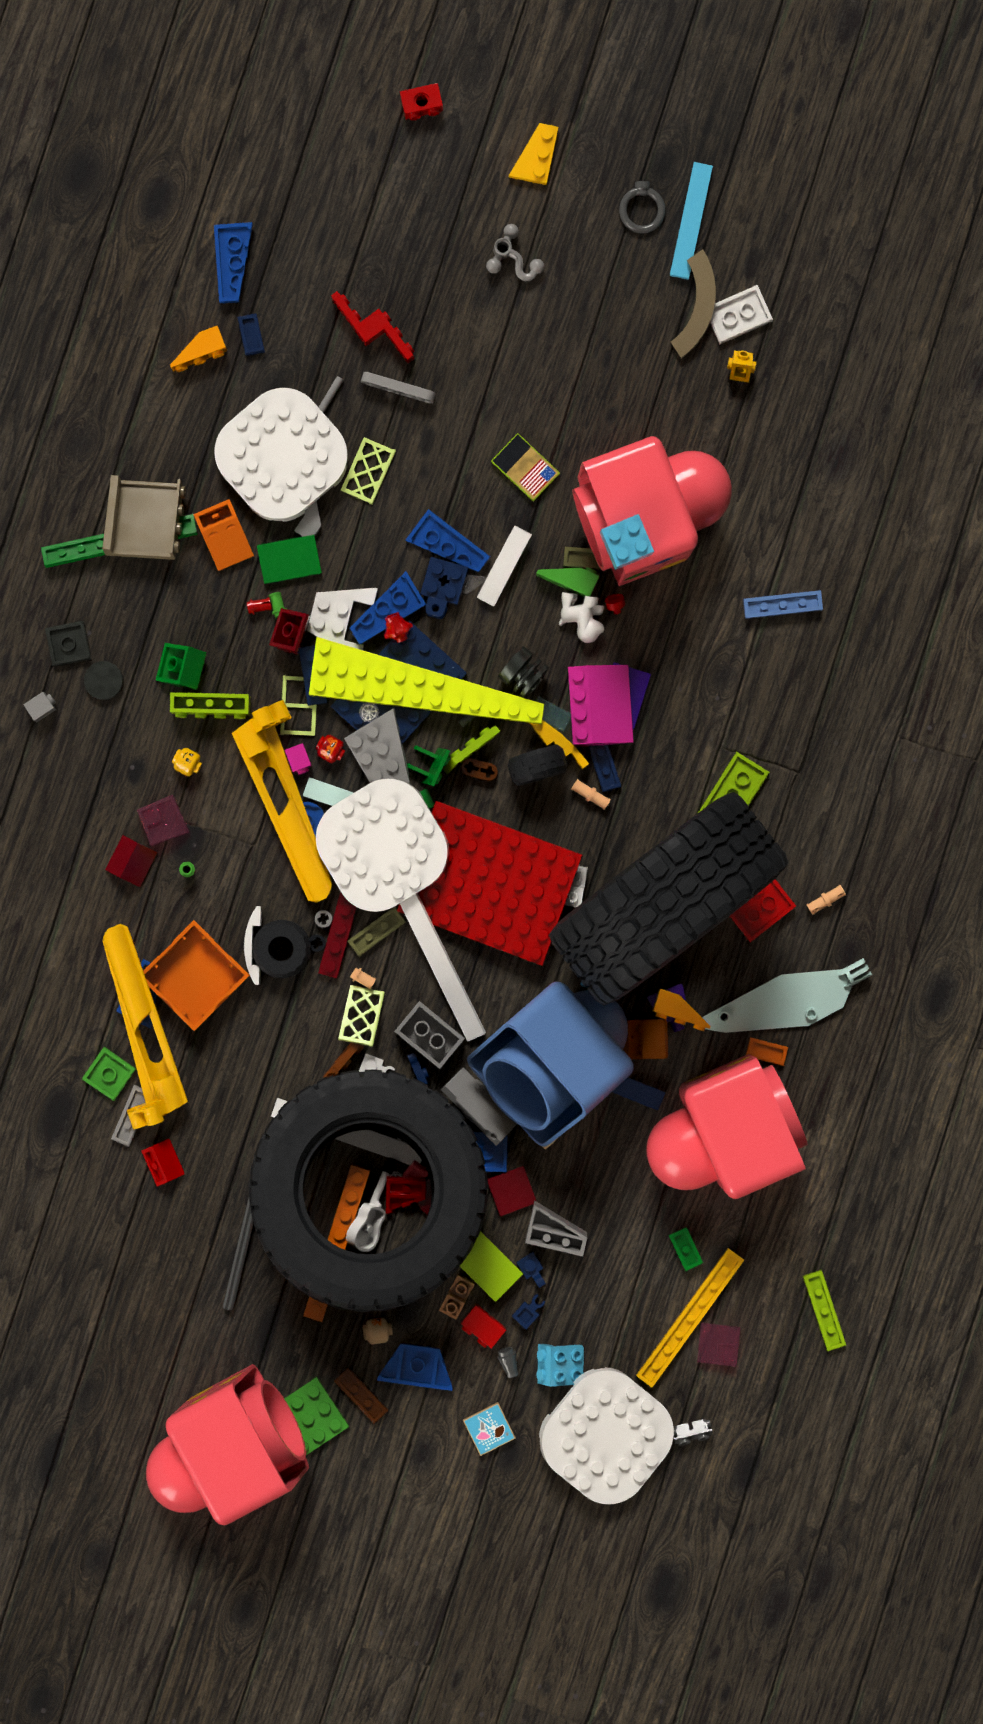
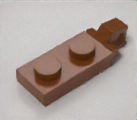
M350 1043L323 1077L338 1076L340 1069L345 1070L351 1063L350 1058L354 1053L358 1055L364 1048V1045Z

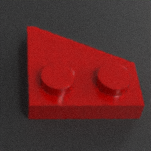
M387 1176L386 1214L391 1213L393 1209L401 1206L404 1208L413 1202H419L426 1198V1178Z

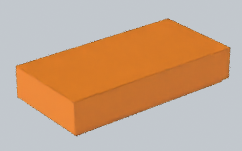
M750 1037L745 1055L750 1054L758 1060L784 1066L788 1047Z

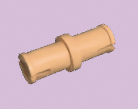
M578 779L571 788L572 791L585 797L587 802L591 801L603 810H605L611 800L597 792L596 788H590Z
M838 885L826 894L822 893L821 897L806 905L812 915H814L823 908L832 906L833 902L846 896V893L841 885Z

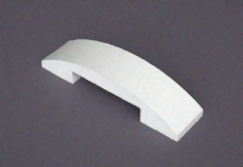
M257 906L246 928L244 954L252 981L255 985H260L261 969L257 965H253L252 953L254 926H262V906Z

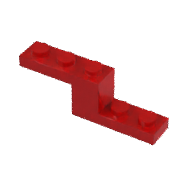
M336 291L331 295L332 301L365 346L385 333L407 364L414 360L413 348L409 343L405 344L401 339L403 337L402 333L397 327H392L389 323L392 320L385 311L382 313L380 309H377L360 322V315L355 309L352 311L349 308L350 302L344 294L340 295Z

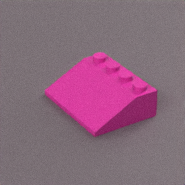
M629 665L568 667L573 745L575 747L634 743Z

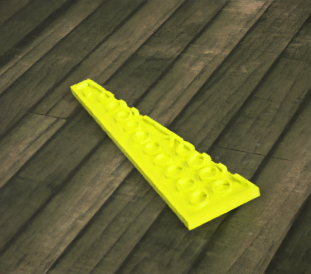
M316 637L309 696L542 724L544 704Z

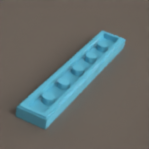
M698 162L693 163L670 276L689 280L691 267L687 260L694 256L712 165Z

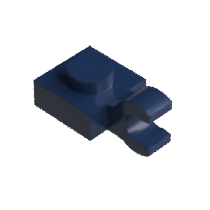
M534 1252L516 1262L526 1279L532 1276L539 1288L546 1284L539 1273L543 1267Z

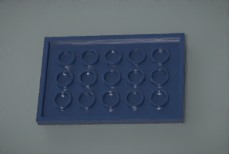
M413 623V627L407 634V640L397 643L396 640L392 639L378 654L461 680L467 674ZM337 699L331 706L356 731L395 708V716L402 744L432 713L430 710ZM362 709H370L372 715L376 714L375 718L374 716H372V720H365V716L369 714H366V711H363V714L365 715H363L362 717Z

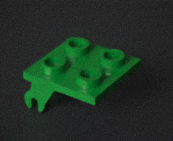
M415 746L414 750L434 758L429 772L407 763V767L424 775L421 783L434 787L442 777L441 770L443 766H446L450 760V750L437 748L434 754L419 746Z

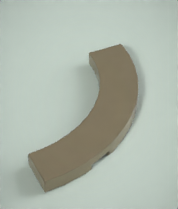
M703 249L687 260L695 278L696 302L688 324L671 341L681 359L690 353L700 342L710 325L715 310V277L710 261Z

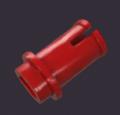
M270 598L255 601L250 599V602H246L248 614L252 613L255 615V612L272 610Z

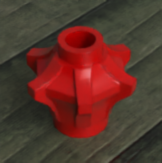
M399 612L385 617L386 632L384 638L394 639L397 643L407 640V634L413 627L412 623L404 620Z

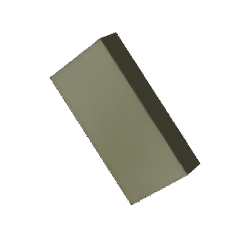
M565 547L563 567L583 569L588 567L601 570L590 548Z

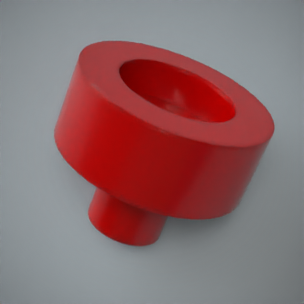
M622 594L608 596L605 599L607 610L613 611L614 614H620L621 609L625 606L624 596Z

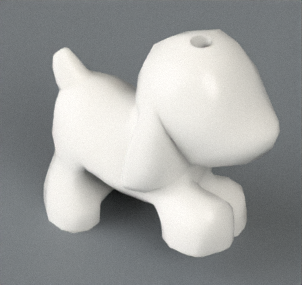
M562 592L563 608L561 610L559 626L565 623L577 622L578 638L585 643L594 642L604 632L603 624L593 619V615H601L604 610V606L597 605L599 598L585 596L582 605L573 606L577 600V594Z

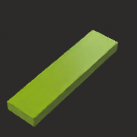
M822 1270L803 1275L827 1351L846 1346Z

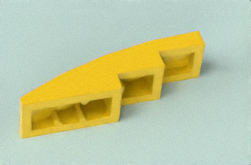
M543 720L542 724L530 723L546 747L552 743L559 745L563 748L565 756L567 757L571 754L581 769L589 765L578 749Z

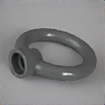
M635 182V188L629 190L623 196L619 206L621 220L628 229L636 233H649L661 225L665 217V203L661 195L650 188V182ZM636 195H648L657 204V216L648 225H637L628 217V203Z

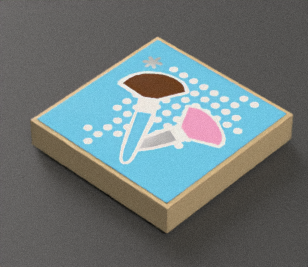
M498 1402L463 1419L480 1456L516 1438Z

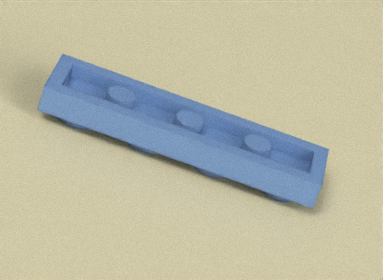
M821 590L743 599L745 619L823 610Z

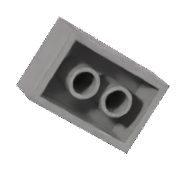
M421 1001L415 1005L394 1031L439 1069L465 1039Z

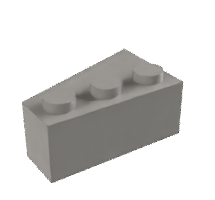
M534 1200L525 1243L583 1256L587 1232Z

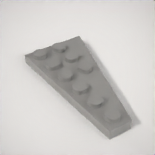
M395 708L344 738L370 783L381 779H396L410 784L407 762L399 734L400 730L395 716Z

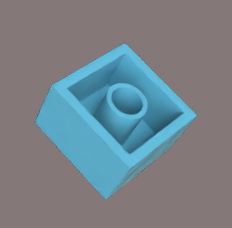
M639 514L603 528L600 531L601 538L615 570L651 556L654 553Z

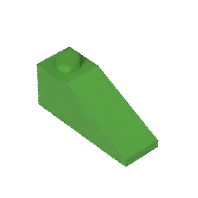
M588 567L586 569H541L536 573L537 577L584 598L585 596H591L599 579V575H596L597 571Z

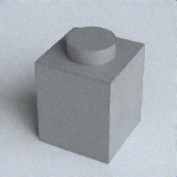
M44 692L23 704L35 722L40 721L56 710L54 698L51 694L47 695Z

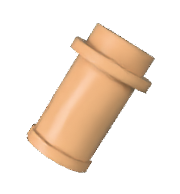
M355 968L350 976L353 979L352 981H357L371 989L376 978L361 971L362 968Z

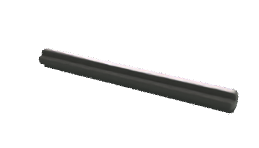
M249 1198L223 1303V1308L226 1310H233L254 1224Z

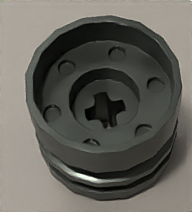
M524 646L513 656L498 675V678L506 685H509L514 680L517 682L513 689L514 692H517L522 686L524 689L519 694L522 698L538 687L549 669L546 664L540 670L537 669L542 662L540 659L531 664L530 660L533 657V653Z

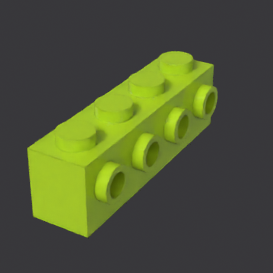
M170 692V713L175 714L176 718H187V714L195 715V718H206V715H214V718L226 719V715H234V719H246V716H250L251 696L249 694Z

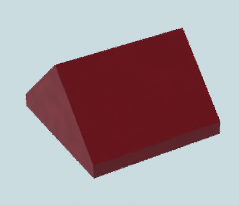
M122 835L105 870L141 887L158 852Z

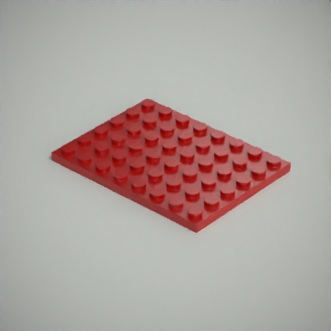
M436 801L432 814L447 837L449 844L448 862L441 877L432 885L418 892L433 925L543 966L551 946L549 934L560 921L583 855ZM399 904L397 911L404 914L403 909Z

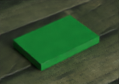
M314 534L257 545L264 584L322 573Z

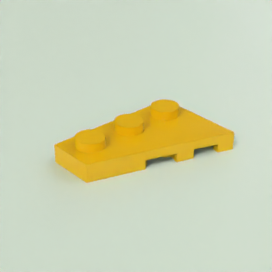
M539 123L510 172L509 178L547 185L558 133L557 126Z

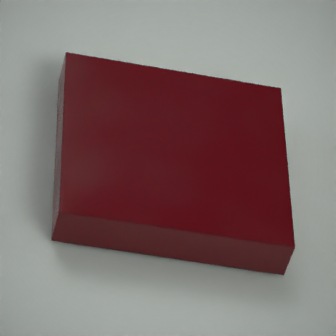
M524 1166L488 1178V1185L500 1217L534 1204V1200L536 1201Z

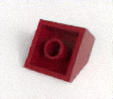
M281 608L269 645L298 655L310 616L306 613Z

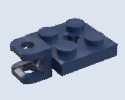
M434 557L430 558L420 595L428 597L426 604L428 616L443 619L447 613L449 603L459 604L468 567ZM447 576V580L450 583L441 586L439 579ZM435 607H439L437 612L433 611Z

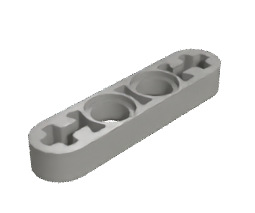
M363 372L361 383L426 403H433L436 395L433 391L369 372Z

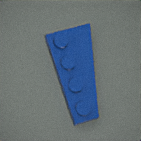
M429 509L405 540L477 572H480L491 557Z
M405 571L349 628L359 645L386 629L385 617L399 612L400 616L405 618L426 605L408 573Z

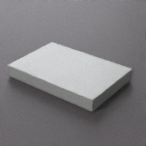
M758 285L715 303V310L710 324L720 345L772 322L773 318Z

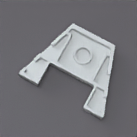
M378 588L316 592L307 631L316 637L363 650L364 645L345 641L344 639L353 603L358 602L372 606L375 603Z

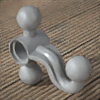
M508 224L504 228V238H500L495 242L493 249L495 256L487 261L486 268L490 273L499 272L501 270V259H506L509 256L516 262L515 272L517 277L523 281H531L537 274L544 271L545 265L542 260L534 259L529 265L531 271L527 274L523 272V258L517 251L511 249L512 245L510 242L511 239L518 236L519 229L515 224ZM505 245L508 250L502 253L498 251L497 247Z

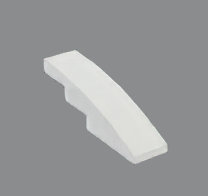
M514 526L477 598L492 606L496 605L532 534Z

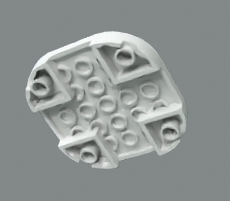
M276 388L261 394L223 427L215 443V460L224 479L227 480L254 513L266 520L285 522L303 515L307 508L333 486L336 487L347 470L348 450L341 433L307 395L291 388Z
M381 779L364 786L328 809L322 816L316 831L318 853L340 891L351 904L366 911H384L397 906L435 883L445 871L448 862L449 844L445 833L440 828L421 793L412 785L401 780Z
M608 1367L591 1369L576 1378L573 1382V1387L550 1415L547 1414L543 1420L539 1432L540 1450L549 1466L587 1498L601 1504H616L635 1495L666 1457L673 1442V1422L666 1408L623 1372Z

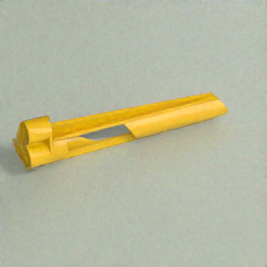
M284 700L252 712L253 717L236 729L232 735L307 900L318 903L327 898L332 887V880L327 867L318 853L313 828L275 726L292 718ZM268 767L276 770L289 799L280 815H278L263 782V773Z
M118 924L107 929L102 941L145 1099L144 1104L127 1110L132 1128L138 1129L146 1125L152 1126L163 1122V1116L186 1104L188 1100L129 928ZM148 1015H150L163 1053V1058L158 1063H154L149 1059L139 1030V1025Z

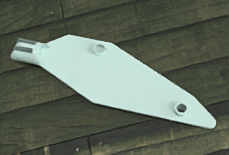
M864 958L848 967L838 970L781 974L703 1016L702 1018L711 1026L710 1029H705L727 1033L809 1026L843 1008L851 987L872 976L871 971L866 972L869 969L868 965L860 966L865 963ZM723 1013L727 1014V1018L724 1020L720 1018Z

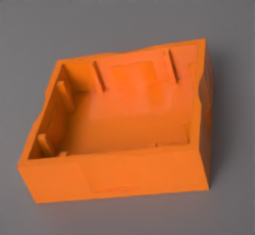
M195 920L143 970L148 986L193 1031L250 976Z

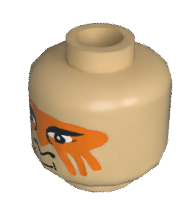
M383 1317L369 1319L366 1321V1325H363L365 1341L368 1340L371 1345L386 1343L389 1340V1335L393 1333L391 1323H387Z

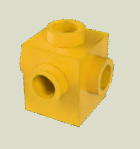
M734 350L733 358L729 357L727 369H730V380L749 383L750 374L754 373L756 362L753 361V353Z

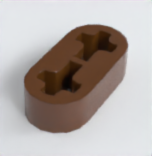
M466 759L461 765L464 775L472 778L492 781L498 774L497 767L494 764L484 761ZM472 762L473 766L479 768V770H472L471 773H468L464 766ZM488 767H492V771L495 774L490 775V778H488L486 773L480 772V770H487Z

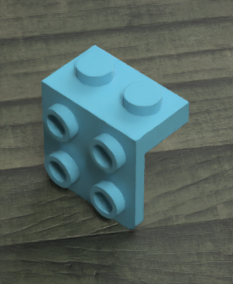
M538 1344L537 1384L550 1387L574 1385L573 1382L576 1378L583 1374L584 1347L579 1344L563 1346Z

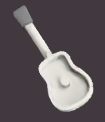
M390 1157L385 1163L370 1202L361 1205L356 1219L347 1231L346 1241L350 1246L360 1251L368 1252L374 1249L378 1243L381 1225L386 1216V1212L381 1208L382 1205L379 1203V1199L387 1182V1176L392 1174L400 1161Z

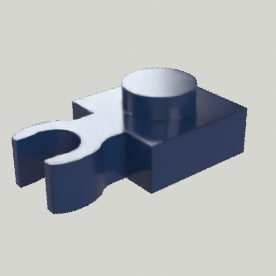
M415 1052L407 1055L417 1080L427 1084V1079L430 1077L426 1067L421 1068Z
M538 1294L533 1296L530 1304L524 1301L512 1314V1317L525 1329L539 1316L536 1309L541 1308L545 1304V1300L541 1304L535 1303V1299L539 1296Z

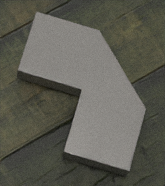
M317 501L305 510V516L294 530L300 536L316 535L322 527Z

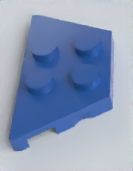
M400 1343L377 1378V1381L449 1391L453 1389L440 1348Z

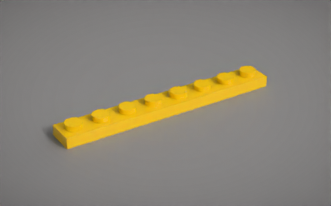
M727 1248L638 1371L636 1376L650 1387L655 1385L744 1262L743 1258Z

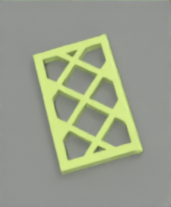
M364 437L341 491L373 505L396 450ZM365 444L372 445L374 452L363 455L362 451ZM383 451L391 453L388 461L382 463L379 453ZM376 455L380 465L369 469L365 458ZM363 460L366 470L355 474L354 469L357 462ZM381 468L383 472L380 479L374 482L371 471ZM368 473L371 484L361 487L357 477ZM354 478L358 489L351 491L346 487L349 481ZM373 486L374 492L371 499L365 497L362 490Z
M350 985L338 1040L373 1047L385 994L384 991ZM353 991L360 992L363 997L354 1002L352 1000ZM372 995L380 996L379 1003L375 1006L369 999ZM366 1000L371 1008L361 1013L357 1004ZM354 1007L359 1016L349 1020V1009ZM374 1011L376 1014L375 1021L370 1025L364 1016ZM362 1019L367 1027L357 1032L353 1023ZM348 1026L354 1032V1035L351 1037L343 1036L344 1030ZM368 1030L372 1033L370 1041L363 1040L360 1035Z

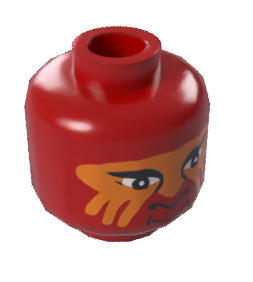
M330 734L325 737L322 736L315 748L317 756L329 763H334L337 759L340 761L345 753L343 741Z

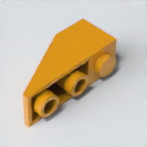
M218 325L199 332L170 364L172 371L182 372L188 369L187 366L200 365L205 363L208 358L213 357L215 359L223 356L227 349Z
M663 989L658 990L652 1011L656 1012V1017L667 1019V1016L675 1018L674 1022L686 1025V1022L694 1024L693 1028L701 1031H704L705 1028L710 1029L711 1026L679 994Z

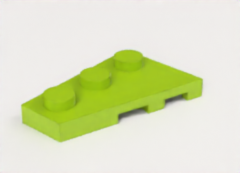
M496 725L491 729L486 727L479 733L480 737L478 739L472 738L464 744L466 746L465 749L462 751L457 749L450 755L451 760L442 769L446 774H449L459 762L463 763L473 752L478 751L492 740L500 730Z

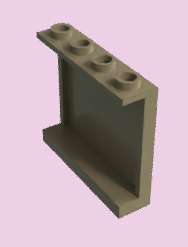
M111 475L102 548L106 556L175 560L176 553H179L180 542L177 540L178 535H181L182 524L179 523L180 516L184 514V505H181L182 498L186 496V487L183 486L181 479H178L177 483L126 481L120 480L119 476Z

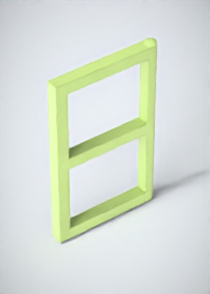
M283 675L282 700L290 708H311L312 727L311 732L284 730L285 722L280 725V735L315 736L317 705L308 706V704L286 703L287 680L304 681V678Z

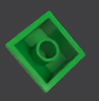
M165 643L156 681L197 690L205 663L206 652L189 646Z

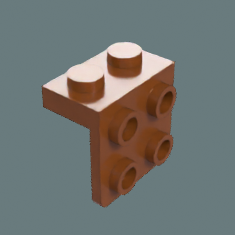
M665 1019L627 1020L628 1037L623 1050L631 1060L668 1058V1031Z

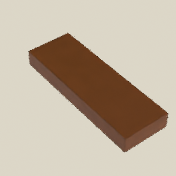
M349 1367L334 1380L373 1424L388 1412L387 1407Z

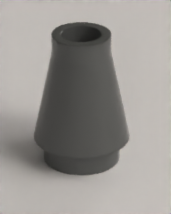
M512 1347L500 1349L497 1358L506 1372L507 1378L517 1376L516 1351H513Z

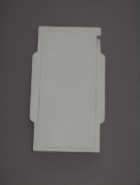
M464 1068L441 1089L463 1112L465 1117L474 1123L496 1146L517 1125L496 1105L489 1096L487 1088L478 1079H474Z

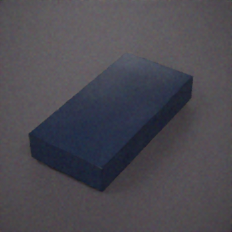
M257 313L238 317L245 355L249 356L265 352Z

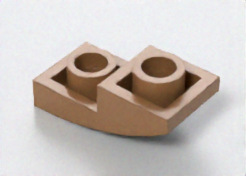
M458 1273L439 1311L457 1319L475 1285V1281Z

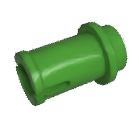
M281 592L269 595L273 608L272 615H275V618H278L281 608L287 609L284 607Z
M183 862L180 865L179 871L182 876L191 877L195 872V867L191 862ZM187 866L191 869L189 873L185 872Z

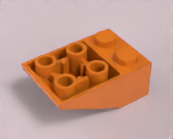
M230 499L193 514L218 571L254 556Z

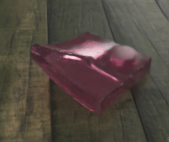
M174 795L137 809L151 846L190 833Z
M701 1323L697 1362L736 1367L740 1327Z

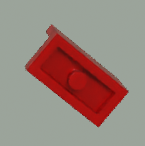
M166 1139L141 1151L156 1186L184 1175V1170L170 1139Z

